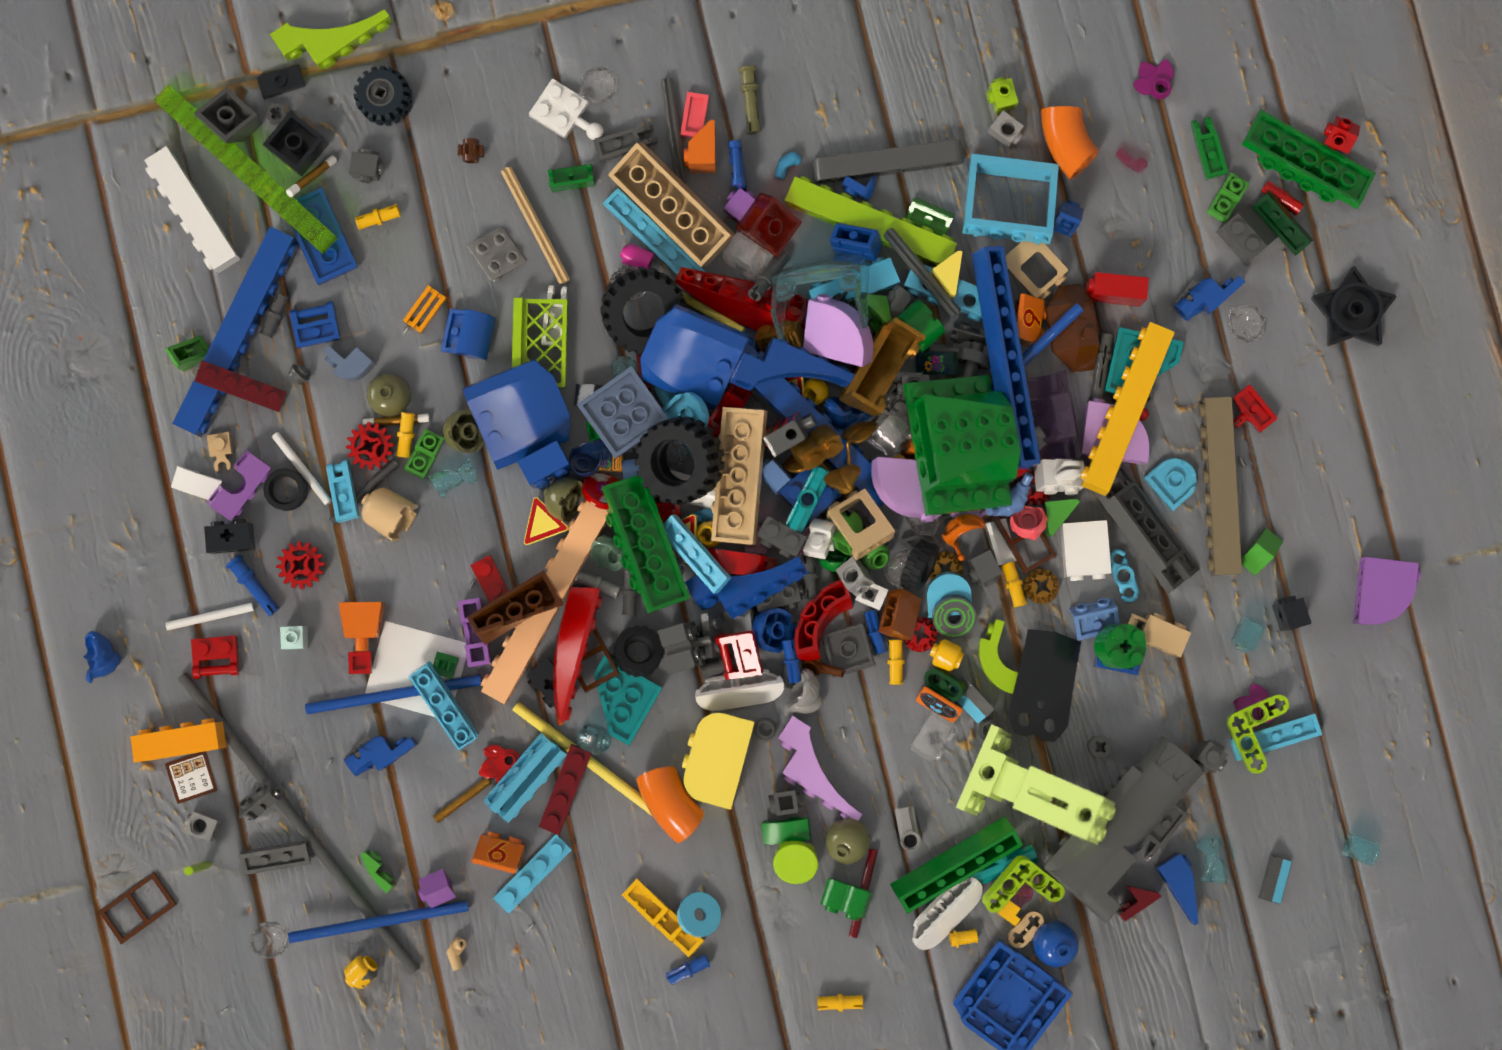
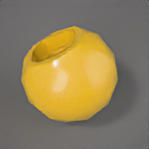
M810 378L804 383V398H810L816 405L824 403L829 395L828 385L824 380Z
M704 521L697 527L696 538L705 548H714L721 543L711 541L713 521Z

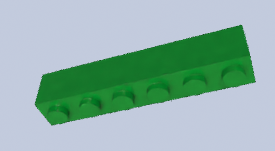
M1004 816L894 881L890 886L908 914L1022 847L1023 844L1013 826Z

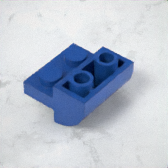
M450 308L441 351L468 358L487 360L496 318L478 311Z

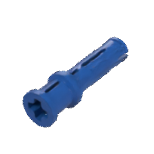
M238 555L225 567L234 573L238 578L237 582L239 584L245 585L268 614V617H270L280 607L254 577L255 571L249 569L242 560L243 556Z

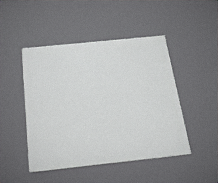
M385 621L365 694L413 686L408 676L428 661H431L433 664L437 651L459 658L453 679L461 678L466 660L464 646L466 643ZM441 676V678H442L443 680H449V679H450V678ZM456 689V690H450V691L452 692V694L454 695V697H455V696H456V693H457V689ZM422 696L381 702L435 717Z

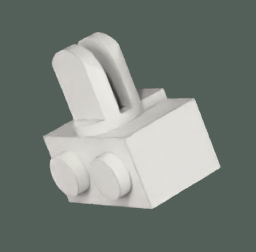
M1042 459L1040 461L1041 464L1034 466L1036 491L1044 492L1047 495L1058 492H1065V495H1076L1084 488L1081 486L1083 479L1080 478L1084 468L1083 461Z

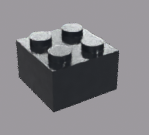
M289 111L263 143V146L301 177L329 145L328 141L292 111Z

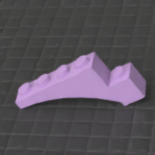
M792 715L778 737L782 740L780 742L781 746L789 751L792 748L796 750L782 772L786 775L784 780L793 786L796 783L804 787L803 792L812 798L817 795L823 799L821 804L830 810H833L834 807L842 812L840 814L841 817L859 821L862 813L848 804L837 793L820 768L810 740L809 731L811 727Z

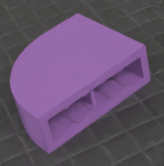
M1371 557L1360 558L1353 624H1382L1400 616L1412 602L1417 582L1420 581L1421 570L1418 569L1419 563Z

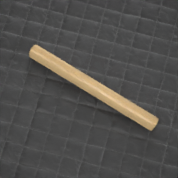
M512 167L504 168L501 173L559 284L568 282L570 278Z

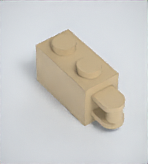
M1154 613L1153 616L1146 615L1145 619L1131 614L1128 624L1137 626L1138 621L1143 623L1140 630L1145 634L1147 645L1175 657L1182 656L1191 632L1186 631L1187 626L1178 622H1174V624L1166 622V617Z

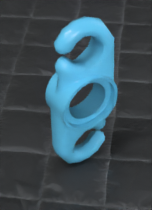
M1114 549L1110 552L1113 580L1118 585L1120 594H1124L1128 588L1133 590L1132 597L1125 595L1121 597L1124 602L1132 603L1138 599L1139 595L1134 571L1129 567L1127 558H1123L1121 563L1114 561L1115 555H1126L1122 549ZM1122 569L1127 570L1130 574L1127 582H1121L1118 579V572Z

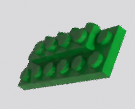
M1260 110L1241 144L1260 155L1258 161L1261 162L1263 168L1267 170L1274 169L1281 173V177L1284 180H1293L1299 183L1302 190L1317 193L1324 202L1331 201L1334 203L1339 199L1355 209H1358L1376 174L1263 110Z
M638 475L605 485L602 487L609 507L606 522L615 531L616 535L613 536L614 544L622 550L621 562L625 569H629L631 575L629 577L630 587L632 590H636L637 594H641L647 613H651L688 600L690 596L656 503L650 494L651 490L649 488L645 489L642 485L644 482L642 477L638 478Z

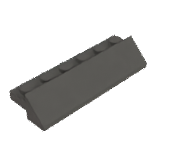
M1121 462L1109 493L1104 496L1093 491V494L1100 500L1107 513L1119 526L1120 531L1125 534L1134 550L1139 553L1148 569L1152 571L1159 584L1169 594L1185 580L1193 576L1200 568Z

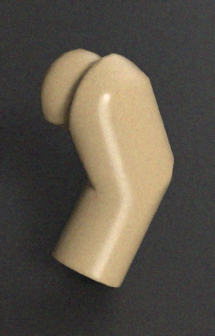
M461 937L453 939L447 949V956L453 971L463 968L460 955L467 943Z

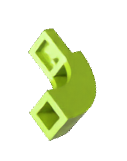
M995 619L993 623L988 625L986 635L989 636L988 640L979 638L978 660L984 675L995 687L1006 693L1013 694L1018 672L1004 666L998 656V643L1005 622Z

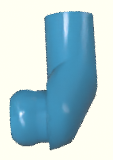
M789 152L781 157L778 161L774 178L785 180L788 167L800 165L802 157L796 152Z
M709 508L693 513L697 515V526L704 521H713V513Z

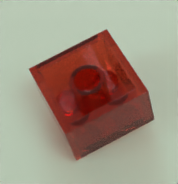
M760 193L738 223L736 229L764 254L778 258L802 222L774 196Z

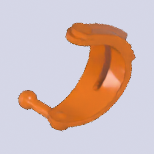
M963 514L957 516L946 525L942 538L955 549L959 561H964L965 555L961 553L959 549L960 544L956 539L970 530L984 528L985 521L977 515Z

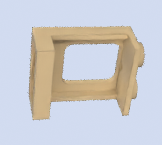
M1023 241L1005 256L1007 269L1010 274L1033 297L1044 300L1051 293L1049 289L1054 284L1058 287L1067 279L1065 274L1068 272V268L1044 243L1038 245L1034 242ZM1037 252L1041 253L1057 271V275L1043 288L1036 287L1021 270V266Z
M866 489L860 492L858 490L853 491L847 496L845 501L841 503L839 501L835 502L828 508L826 519H832L851 546V555L856 561L893 539L894 528ZM863 501L876 522L863 531L855 533L841 513L858 502Z

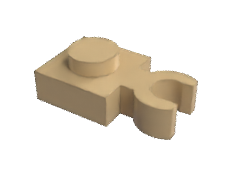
M224 432L207 435L209 455L211 458L216 457L217 459L214 463L215 471L221 472L220 465L222 463H226L227 470H232V462L227 457V455H233L231 433Z

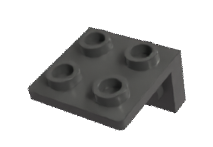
M751 608L743 615L737 616L734 619L730 617L727 611L701 614L703 636L711 635L713 640L711 644L704 645L706 658L721 657L719 645L716 644L714 638L716 635L752 630L754 620ZM727 643L730 656L735 655L732 643Z

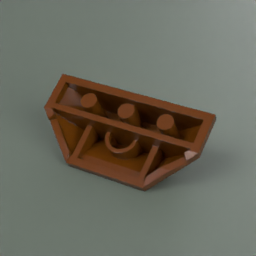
M1081 284L1059 286L1045 308L1048 329L1076 303L1084 310L1051 342L1052 352L1072 373L1094 370L1099 349L1093 301Z

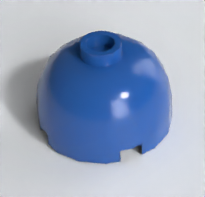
M769 608L762 610L753 619L752 630L754 631L757 646L768 652H783L781 640L795 638L796 628L790 619L792 617L791 614L785 609Z
M1058 920L1042 924L1036 930L1032 939L1035 955L1044 964L1052 967H1063L1069 964L1076 957L1079 950V941L1075 932L1066 923Z

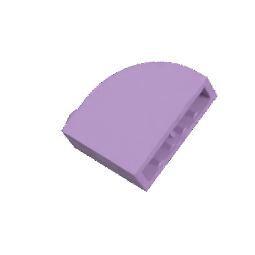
M818 294L817 297L808 301L804 349L814 355L860 367L872 362L873 339L871 331L865 319L857 310L844 302L831 299V296L826 294Z
M1092 398V401L1086 403L1079 456L1088 457L1092 447H1097L1100 439L1096 438L1100 427H1105L1108 419L1105 418L1109 406L1114 407L1113 404L1105 403L1104 399ZM1139 420L1122 462L1145 465L1149 459V439L1143 424Z
M877 457L872 461L871 471L874 488L880 499L890 509L907 517L921 518L923 522H933L934 519L941 516H925L916 460Z

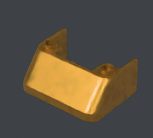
M896 317L882 324L873 338L872 362L863 367H856L853 372L855 375L852 382L844 388L839 400L872 416L881 415L887 406V403L884 401L888 389L905 360L910 356L914 357L920 348L918 343L923 341L926 336Z

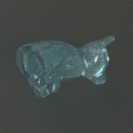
M469 458L463 461L458 470L445 469L437 471L432 475H427L443 499L449 490L458 487L463 481L470 484L477 482L475 478L476 470L470 464Z
M1208 837L1203 842L1197 843V848L1205 853L1203 862L1205 874L1201 877V881L1228 883L1229 881L1226 864L1218 854V849L1222 844V837L1217 839Z

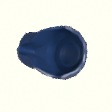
M596 439L572 448L569 455V464L573 472L578 476H592L599 470L602 461L610 458L611 452L601 439Z

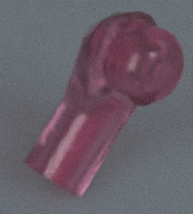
M1124 148L1119 149L1115 154L1125 166L1137 173L1143 172V169L1148 165L1144 158H1138L1136 161Z

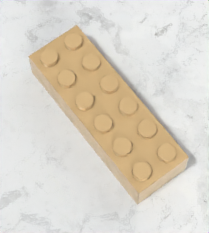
M637 142L608 174L700 267L708 266L736 236L644 143Z

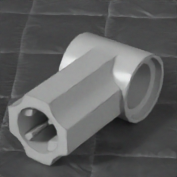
M914 806L895 809L900 844L903 849L914 851L921 844ZM909 834L916 837V845L911 848L904 844V838Z

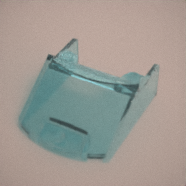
M853 254L818 256L792 264L771 277L773 283L771 317L778 340H783L786 300L791 299L795 295L796 285L839 279L841 290L846 292L856 291V306L862 328H867L868 257Z

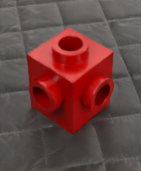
M1336 116L1333 122H1328L1323 132L1326 135L1324 144L1333 150H1340L1349 154L1359 136L1360 126L1354 124L1348 118Z

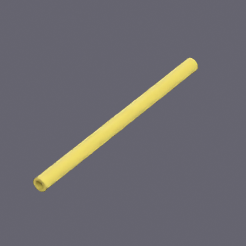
M518 702L512 709L565 751H569L571 744L576 745L521 702ZM592 756L590 757L587 765L590 770L651 815L641 794Z

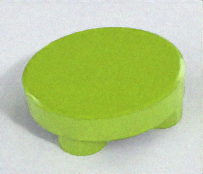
M801 841L782 842L774 855V870L778 877L787 883L802 884L814 877L818 869V856L814 846Z

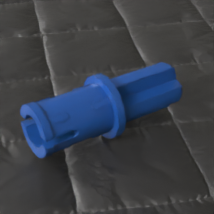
M875 609L866 611L865 618L870 632L867 634L872 640L875 655L889 651L884 634L878 632L880 622L877 611Z
M795 638L781 640L785 657L783 663H786L789 683H798L802 679L799 666L801 659L796 655Z
M704 953L689 962L684 961L683 965L667 972L666 977L668 982L673 985L689 976L692 978L693 974L711 966Z

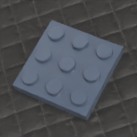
M632 366L577 404L615 460L640 443V438L643 434L647 433V429L658 422L669 419Z

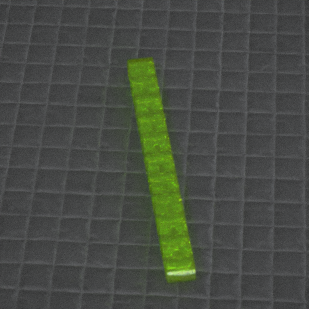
M169 84L153 99L318 251L324 254L336 242L338 238L296 199L288 196L286 190L234 143H225L194 115V112L197 110Z

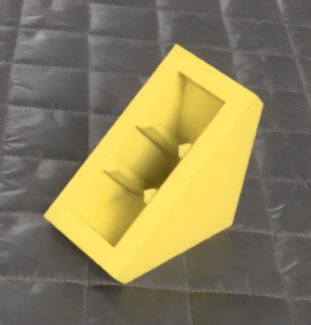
M957 251L933 268L931 272L953 299L956 296L963 251Z

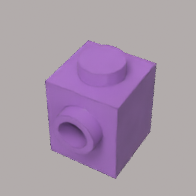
M739 188L737 192L733 190L726 199L728 203L723 208L724 213L736 220L741 226L757 207L756 196L748 189L744 191Z
M444 869L419 879L421 889H418L419 896L431 908L456 898L451 879Z

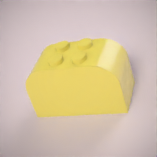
M713 713L701 720L697 726L696 733L692 732L690 735L688 746L692 748L690 755H685L682 768L686 769L684 785L691 797L704 803L731 810L755 721L726 713Z

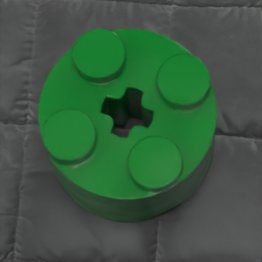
M916 300L896 318L926 336L923 341L918 343L920 346L919 351L923 353L946 331L938 318L935 320L932 316L933 312L920 300Z
M1131 624L1107 625L1095 637V654L1099 657L1102 664L1108 668H1133L1143 662L1146 653L1145 634L1142 630Z

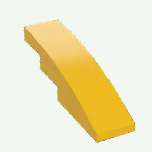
M638 879L622 894L643 917L688 957H691L705 942L702 937H693L684 932L678 923L677 914Z

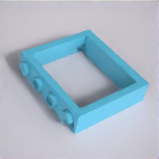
M971 154L962 234H970L973 237L986 236L992 239H1011L1015 242H1034L1038 245L1040 243L1050 244L1054 230L1059 165ZM976 173L1050 182L1046 227L972 218Z

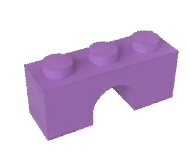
M247 449L233 466L243 476L241 486L235 490H228L219 484L206 501L211 508L230 521L242 513L244 503L247 499L251 500L255 496L257 486L260 482L264 483L271 473L269 472L271 467Z
M483 598L458 601L460 620L465 632L466 645L464 646L468 667L492 664L490 643L484 645L475 634L467 619L469 615L484 607Z

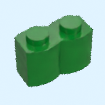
M828 878L820 904L826 906V911L838 914V911L846 913V918L858 921L859 918H866L873 892L837 879Z

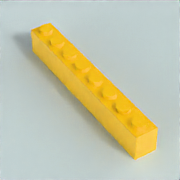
M1152 322L1146 328L1142 327L1137 338L1141 340L1138 348L1134 346L1129 359L1133 360L1131 366H1126L1121 376V379H1124L1122 387L1118 386L1113 398L1116 399L1114 407L1109 406L1105 418L1108 419L1105 427H1100L1096 437L1100 439L1097 447H1092L1088 456L1089 459H1092L1090 465L1083 468L1082 475L1080 476L1083 479L1082 487L1104 496L1109 493L1175 333L1174 331Z

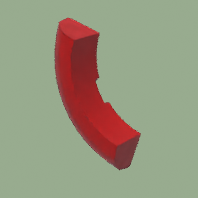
M842 580L829 584L820 590V593L807 603L800 614L801 617L795 630V650L799 659H821L820 641L824 630L839 614L853 609L850 593Z

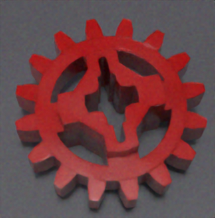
M367 422L366 428L359 424V431L352 429L351 432L354 436L347 437V440L351 442V445L346 446V449H351L348 457H355L353 464L361 463V469H365L367 465L369 470H374V465L382 468L381 462L389 463L390 461L387 456L394 455L390 448L395 447V444L389 442L393 436L386 435L387 428L380 430V424L378 423L375 424L374 428L371 422ZM369 432H376L381 437L373 438ZM360 437L361 441L359 446L357 447V441ZM368 442L376 443L372 450H364L369 446ZM382 446H384V451L382 455H380V450ZM366 454L372 461H366L360 456Z
M301 541L297 542V547L290 543V550L282 549L285 555L277 557L278 560L282 561L281 564L276 565V568L282 569L278 576L285 577L284 584L292 582L291 588L295 589L298 584L301 590L305 589V584L312 588V581L320 582L317 576L325 574L324 571L320 570L321 567L326 566V563L320 562L324 555L316 554L319 548L314 547L311 549V543L307 542L304 547ZM298 551H306L302 556L294 554ZM313 560L315 561V569H314V570L312 569V562H313ZM288 561L290 562V570H289V571H288V569H287V563H288ZM299 561L304 562V570L298 569L299 565L297 563ZM300 575L308 577L305 580H296Z

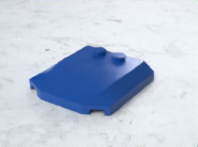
M676 304L665 315H661L654 325L640 358L642 380L675 395L684 392L695 393L703 399L707 408L715 410L740 359L749 334Z
M532 359L463 388L467 403L497 470L516 463L556 440L559 444L569 441L570 413L554 375L540 365L537 360Z
M998 939L954 998L953 1005L956 1007L963 1024L996 1049L1031 1050L1073 993L1062 982L1010 944Z

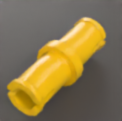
M396 203L382 209L375 208L373 212L356 216L355 221L358 229L362 230L376 224L378 226L383 225L385 221L400 218L401 212Z
M401 412L400 431H397L399 440L396 456L410 458L411 442L415 436V433H413L415 413Z
M1015 561L1001 565L1007 582L1005 586L1006 589H1009L1013 608L1027 604L1021 586L1023 581L1019 579Z
M902 639L889 640V659L887 664H889V684L892 685L903 684V664H905V660L902 654Z
M837 994V996H817L818 1011L838 1010V1012H843V1009H863V996H843L842 994Z

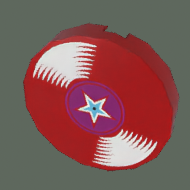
M595 473L585 478L581 487L582 494L589 503L591 501L595 503V507L608 510L609 507L602 487L619 480L607 473Z

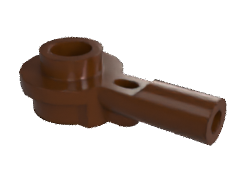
M821 659L803 660L802 668L812 670L814 675L818 676L820 673H827L843 678L845 674V669L824 664Z

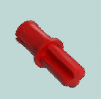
M1270 181L1262 188V193L1266 195L1270 191L1286 209L1295 215L1304 206V203L1288 194V190L1285 192Z

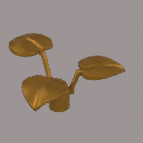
M869 421L858 422L848 426L842 432V439L847 440V465L830 471L823 462L820 464L822 468L830 471L824 477L825 483L836 488L840 494L852 492L855 489L854 483L861 474V468L858 465L851 464V443H860L868 439L877 429L878 423ZM793 455L785 461L782 467L789 472L805 471Z

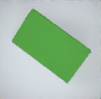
M914 197L906 218L913 221V225L920 228L922 226L929 227L934 230V234L942 236V234L946 235L955 214Z

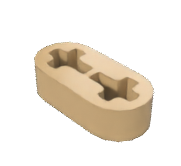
M1028 911L1016 927L1014 926L1009 931L1008 941L1015 948L1026 946L1034 937L1036 930L1044 924L1043 916L1037 911ZM1030 916H1038L1037 922L1039 924L1037 926L1031 925L1027 929L1026 927L1030 923L1028 918ZM1025 930L1026 932L1022 935L1023 942L1017 941L1014 943L1015 938L1013 934L1015 932L1020 934Z

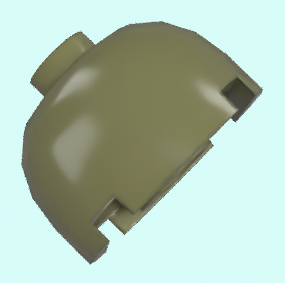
M385 373L375 377L370 382L366 398L369 406L375 413L382 417H393L401 415V412L406 410L407 406L411 403L412 393L409 385L403 378L395 374Z
M461 409L453 412L446 419L443 426V436L451 449L460 453H472L479 451L485 445L470 409Z
M561 477L548 485L543 494L547 512L560 521L570 522L578 513L577 509L579 506L576 505L579 499H584L581 488L583 483L573 478Z
M844 818L842 821L833 822L827 832L825 844L828 853L834 860L843 864H853L862 860L871 846V835L869 836L866 826L858 820Z

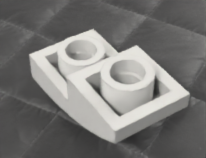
M177 466L171 487L208 500L219 484L221 485L222 480Z

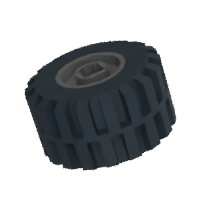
M380 66V69L372 67V71L369 73L366 70L363 72L365 76L363 78L359 76L357 79L359 85L354 86L356 94L353 95L357 108L369 121L375 122L377 125L382 126L384 123L386 126H391L393 121L395 124L399 123L398 118L402 116L404 119L407 116L405 114L406 110L410 112L412 108L409 103H413L412 90L409 84L398 71L396 72L391 67L389 69L385 66Z

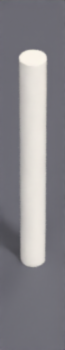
M276 432L272 439L325 506L332 502L330 496L281 434Z
M251 602L168 621L165 623L166 629L169 631L255 610L254 604Z

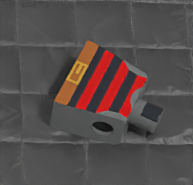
M796 412L770 425L763 439L775 457L805 440L810 431L809 429L817 425V420L812 413L802 417L799 412Z

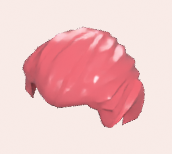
M1026 505L1021 512L1011 516L1010 526L1012 531L1018 536L1035 541L1046 529L1048 518L1041 507Z

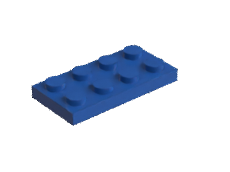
M322 187L282 205L318 285L359 268Z

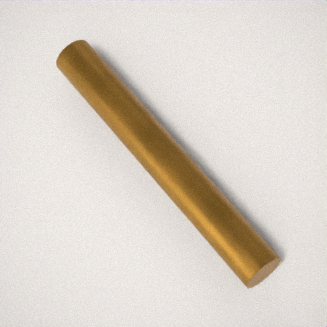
M482 779L433 816L434 820L439 823L491 785L490 779Z

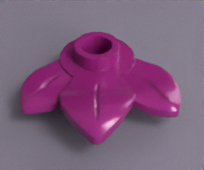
M1164 59L1158 67L1147 62H1141L1138 71L1140 79L1133 82L1135 90L1142 95H1152L1155 99L1162 100L1167 98L1171 93L1170 81L1174 76L1170 62ZM1162 86L1164 91L1158 92L1156 87Z
M1251 684L1249 696L1239 697L1233 703L1238 711L1268 698L1269 693L1263 687ZM1267 702L1264 703L1269 710L1277 708L1275 704L1267 706ZM1255 707L1252 710V717L1255 720H1260L1263 717L1260 707ZM1275 718L1268 720L1264 723L1272 722ZM1261 724L1253 727L1252 729L1258 728Z

